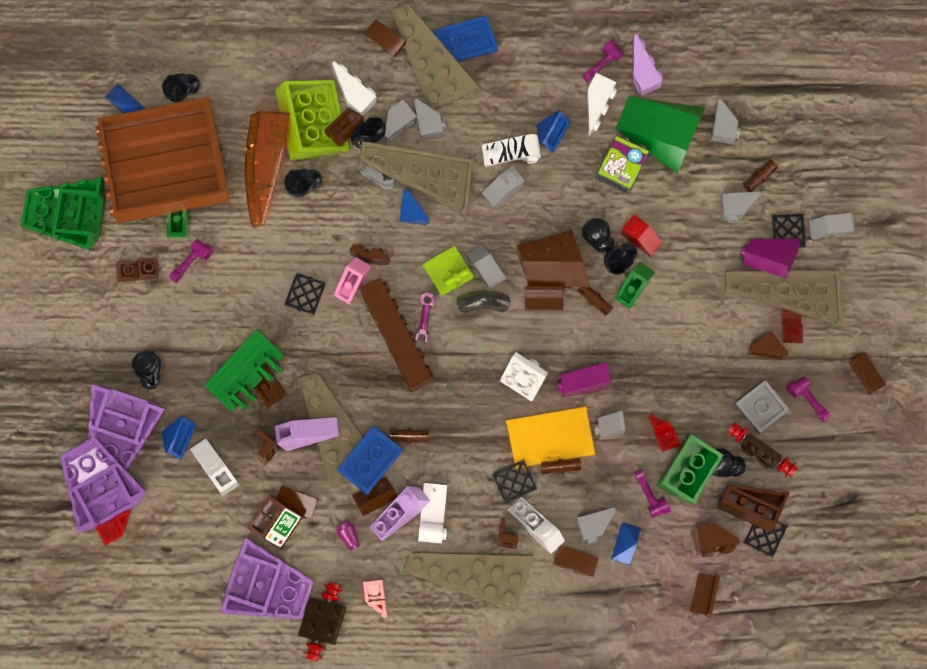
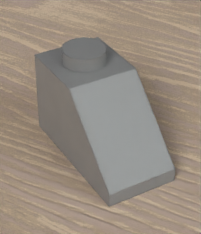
M414 100V109L421 141L443 137V131L446 130L444 119L441 120L438 112L420 100Z
M404 100L396 101L389 107L385 131V142L387 144L417 122L416 114Z
M718 100L711 141L734 144L735 139H739L740 128L737 127L738 120L724 102Z
M512 166L499 175L482 194L490 205L495 208L522 189L525 180Z
M760 192L722 194L720 198L722 221L735 223L741 220L758 201Z
M623 411L597 419V424H594L595 435L599 436V440L623 437L625 432Z
M615 507L576 519L582 543L587 542L590 545L599 542V538L604 534L616 511Z

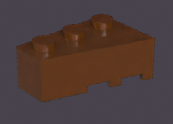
M729 484L718 509L768 532H772L790 492H776L771 489L760 490L753 489V487Z

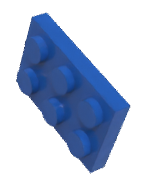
M487 15L434 30L436 37L458 62L498 52Z
M373 426L337 469V472L368 495L403 452V449Z

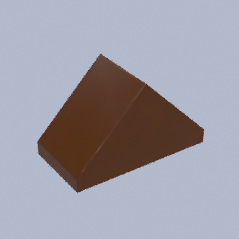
M771 331L751 345L747 355L785 360L788 356V351Z

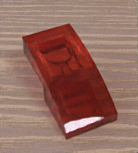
M781 309L783 343L802 344L803 324H801V315Z

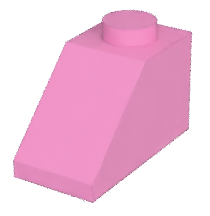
M355 257L346 266L334 296L350 305L360 287L364 284L372 266Z

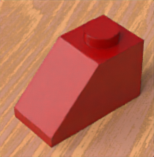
M635 214L622 229L621 235L649 257L662 244V241L652 228Z

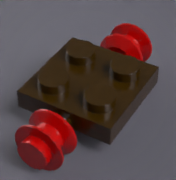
M740 421L738 424L733 423L727 431L730 433L729 437L734 436L736 438V443L743 439L744 443L741 445L743 452L750 457L754 456L759 459V463L765 468L770 467L773 469L776 464H780L777 467L778 473L783 471L785 478L788 475L792 477L797 470L795 466L797 462L790 463V457L782 460V455L751 433L746 435L748 429L747 427L741 428Z
M331 582L328 585H324L327 589L326 593H321L322 597L326 599L325 601L309 598L298 636L313 640L306 644L309 650L308 652H303V654L307 655L306 659L315 662L318 659H322L319 655L320 651H325L324 647L320 645L321 642L336 645L347 608L333 603L340 600L337 595L338 592H343V590L339 589L340 585Z

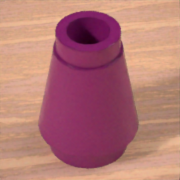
M350 521L336 527V534L350 551L360 546L354 525Z

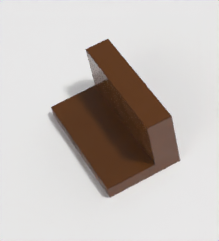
M526 286L525 310L563 311L564 286Z
M258 429L256 431L257 437L264 446L257 454L259 460L266 466L278 452V448L274 441Z
M502 517L497 547L516 549L519 536L503 533L505 518Z
M698 574L690 613L707 617L712 615L720 579L719 575L712 577Z

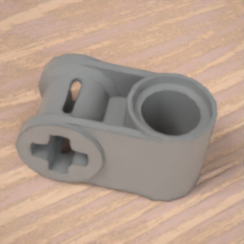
M365 164L360 170V173L365 178L373 181L382 189L390 190L395 186L396 180L392 178L388 180L389 176Z

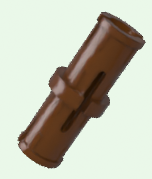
M770 159L743 184L744 188L748 192H753L761 183L767 181V178L778 169V165Z
M590 286L589 289L579 287L577 290L589 301L591 306H595L604 316H607L613 309V306L607 303L601 297V294L595 292Z
M408 428V430L390 429V439L392 441H406L410 444L411 442H429V430H411V428Z
M561 458L558 461L541 462L542 475L580 471V458L563 460Z

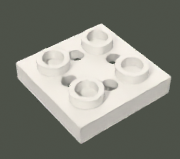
M515 352L500 381L525 398L533 401L548 372L540 368L536 360H528Z

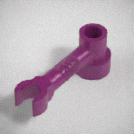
M613 39L602 48L607 55L582 77L587 83L612 59L618 61L624 55Z
M198 239L194 240L190 247L193 251L179 267L171 272L169 275L171 280L178 283L184 272L197 257L206 261L212 255L214 249Z
M424 293L420 297V303L423 306L419 332L415 336L416 341H418V336L424 334L425 343L428 340L426 333L430 308L435 304V297L431 293ZM427 296L430 297L431 302L425 303L424 298Z
M803 376L796 382L793 381L787 385V390L792 397L797 398L803 394L822 422L829 419L830 413L817 402L809 391L810 383L806 377Z
M642 470L634 472L651 505L648 508L651 517L655 518L661 514L665 515L671 512L665 498L656 500Z

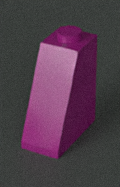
M751 239L749 245H745L742 251V256H744L743 264L787 278L798 254L800 239Z
M608 363L562 374L559 378L560 381H557V388L559 393L562 392L563 397L608 390L611 383Z

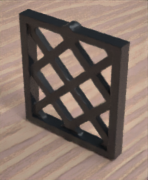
M803 214L772 215L774 239H777L776 234L781 239H786L785 237L788 233L794 237L793 239H799L798 236L802 233L799 248L806 247ZM798 217L799 219L794 223L790 218ZM777 218H785V220L781 223ZM800 220H801V228L797 225V224L800 222ZM787 221L792 224L790 229L784 226ZM775 222L780 225L777 229L775 226ZM781 227L787 231L783 236L778 232ZM794 227L800 231L797 235L791 232Z
M296 273L284 305L315 315L326 283ZM299 278H304V279H307L308 281L305 282V283H303V284H301V281H300ZM296 280H297L298 283H299V286L294 287V286H295V283H296ZM312 282L319 283L321 286L314 288ZM310 284L312 290L305 292L303 286ZM301 288L303 294L297 296L294 290ZM321 289L318 296L316 290ZM293 292L295 297L290 299V296ZM314 292L316 298L309 300L307 295ZM305 296L307 302L301 304L299 298ZM296 300L299 306L291 305L290 302ZM316 301V304L313 308L311 303ZM309 304L311 310L303 309V306Z
M524 460L492 474L505 503L537 490L532 474L529 472ZM520 465L518 471L511 469ZM522 466H525L527 474L520 472ZM507 471L505 476L499 475L500 473ZM510 471L516 473L514 480L507 478ZM518 475L525 477L523 483L516 481ZM497 477L504 479L502 486L499 485ZM527 478L531 479L532 487L525 485ZM506 480L513 482L511 489L504 487ZM515 483L522 486L520 493L513 490ZM524 487L530 489V490H528V491L522 493ZM503 489L510 491L507 498L503 495ZM511 493L518 494L517 496L510 498Z
M777 522L782 528L777 530L774 528L772 532L768 533L762 529L764 534L757 536L755 529L760 527H754L755 525L752 524L744 544L773 558L788 526ZM753 531L755 537L749 539ZM782 531L780 537L778 538L777 532ZM774 534L776 540L770 542L768 535ZM765 537L767 543L760 545L758 538ZM756 539L758 546L750 544L749 541ZM777 543L774 550H772L771 544ZM768 546L770 552L762 550V547Z

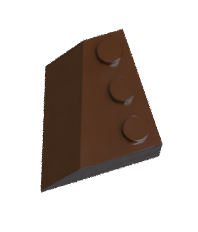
M572 230L517 245L518 258L528 286H564L570 289L572 287L589 289L584 262Z

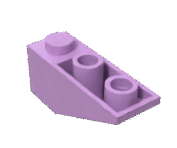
M635 34L632 50V82L642 97L661 88L663 76L654 67V59L651 54H647L643 39H639L638 35Z
M336 417L295 420L275 426L277 444L285 451L340 436Z
M407 486L370 527L379 539L383 541L418 515L430 500L419 487Z

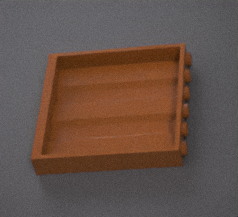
M209 97L97 118L99 126H95L97 137H101V142H98L100 153L104 154V157L101 158L102 168L106 169L107 172L103 174L106 185L109 184V189L106 190L108 201H112L109 210L111 217H115L117 224L230 202Z

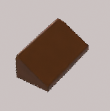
M349 107L324 131L340 147L350 138L356 126L364 123L363 116Z
M866 353L849 362L869 395L886 386Z
M266 364L264 368L273 376L274 380L270 382L259 372L264 379L255 389L269 408L286 397L287 393Z
M387 477L378 481L368 495L362 491L352 495L363 516L397 498Z
M281 486L277 497L279 501L309 519H312L318 503L317 498Z

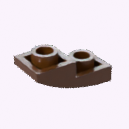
M376 19L364 33L394 57L406 44L402 38Z
M353 243L349 249L351 256L357 257L362 261L377 265H388L390 263L389 254L381 248L376 249L373 247L371 252L368 253L369 250L360 244L357 246Z
M137 259V261H121L116 263L118 282L158 278L157 259Z
M559 546L553 564L557 567L573 570L578 574L594 577L599 558L581 551Z

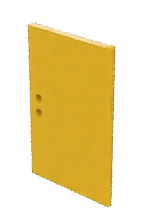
M586 406L506 420L514 464L524 460L527 467L541 465V462L558 461L561 458L563 460H570L595 455Z

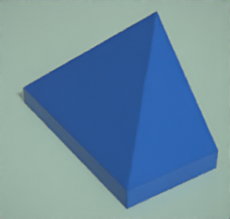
M118 84L105 96L121 113L145 109L144 106Z
M557 111L538 123L537 129L540 142L550 152L554 153L571 121L561 111Z
M405 189L403 191L400 222L419 225L429 224V217L410 192Z
M180 416L162 431L165 452L182 460L197 424Z
M622 522L611 560L627 565L631 564L639 539L640 527Z

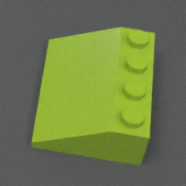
M334 80L284 81L275 89L290 160L311 159L350 150L348 140L339 147L324 131L342 114Z

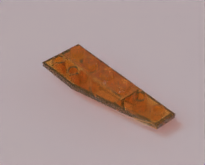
M258 111L250 116L245 152V190L251 227L253 228L264 225L267 219L268 209L287 144V129L290 124V113Z

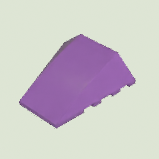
M91 384L92 396L90 401L88 440L95 437L127 471L165 408L146 399L113 388Z
M95 437L60 456L78 533L95 529L114 519L115 516L133 509L147 494Z
M245 538L236 558L223 597L220 613L302 619L314 581Z

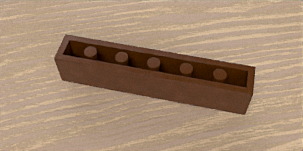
M378 278L361 286L360 293L410 392L431 383L433 373L429 365L425 366L422 360L424 355L421 349H416L414 342H416L412 332L408 333L405 327L407 322L403 315H399L397 311L399 306L396 300L390 298L388 293L391 291L386 281L382 282L381 278Z

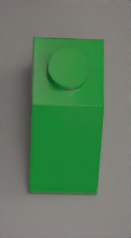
M189 210L167 214V238L187 237L189 232Z
M639 262L627 277L615 299L631 309L655 272Z

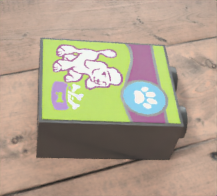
M616 135L595 179L630 195L650 151L642 144L636 145L630 142V139L627 137Z

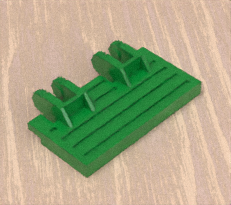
M256 329L204 386L231 412L237 408V405L232 400L242 409L246 410L248 408L247 404L237 395L242 391L249 400L254 402L256 397L246 388V385L253 390L264 379L259 372L272 382L274 378L264 366L268 363L276 372L281 373L283 370L272 358L274 357L279 362L284 355L265 335Z

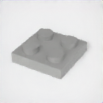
M766 380L735 403V406L758 434H761L790 410Z

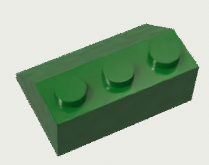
M690 434L685 437L656 486L670 495L694 505L724 455Z

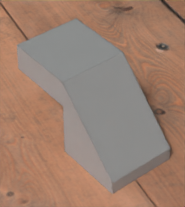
M852 213L826 215L808 221L811 239L814 240L829 235L840 237L855 232Z
M482 245L466 254L468 260L477 269L481 280L489 288L506 279L491 254Z

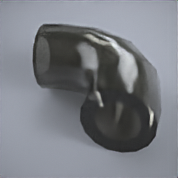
M491 290L471 291L457 297V306L463 313L480 309L503 313L507 311L511 302L508 295Z

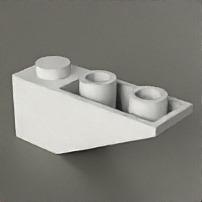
M334 61L332 63L333 71L347 107H350L364 117L376 104V93L371 88L364 87L357 76L354 75L352 77L344 65H338Z
M598 73L595 74L587 91L588 135L590 136L593 130L597 132L601 124L599 119L601 115L605 116L609 105H607L609 99L613 100L617 93L615 89L616 82Z
M206 438L190 449L222 497L239 486Z
M522 497L508 509V512L550 554L565 541L560 531Z

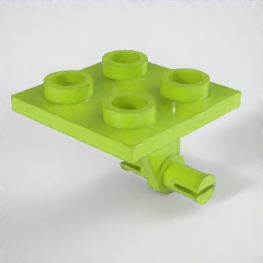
M455 246L422 264L441 297L474 279L473 274Z

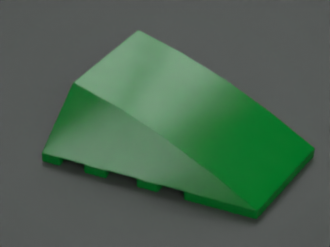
M629 96L615 130L630 139L634 144H642L647 147L650 154L656 157L659 162L664 165L666 164L672 171L678 174L705 108Z
M98 177L89 181L80 180L77 183H63L60 186H46L27 190L20 226L91 250L100 238L106 204L103 178Z

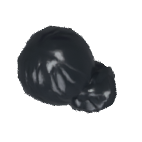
M193 74L168 75L162 83V91L167 99L178 102L185 99L189 93L195 94L199 90L200 81Z
M369 117L366 122L356 126L355 131L350 136L352 145L361 148L362 141L375 143L381 140L386 131L385 123L381 118Z
M313 169L290 170L284 179L285 189L288 194L294 197L305 196L311 189H318L322 183V175Z
M593 218L584 224L582 236L598 252L605 253L614 246L609 224L604 219Z
M626 243L609 249L605 253L603 260L608 272L614 275H621L630 268L638 255L637 247Z
M151 351L140 352L132 359V370L140 378L143 388L154 390L160 383L159 372L161 367L159 357Z
M723 448L715 449L724 456L713 472V476L737 477L745 472L746 465L743 458L734 457L730 451Z

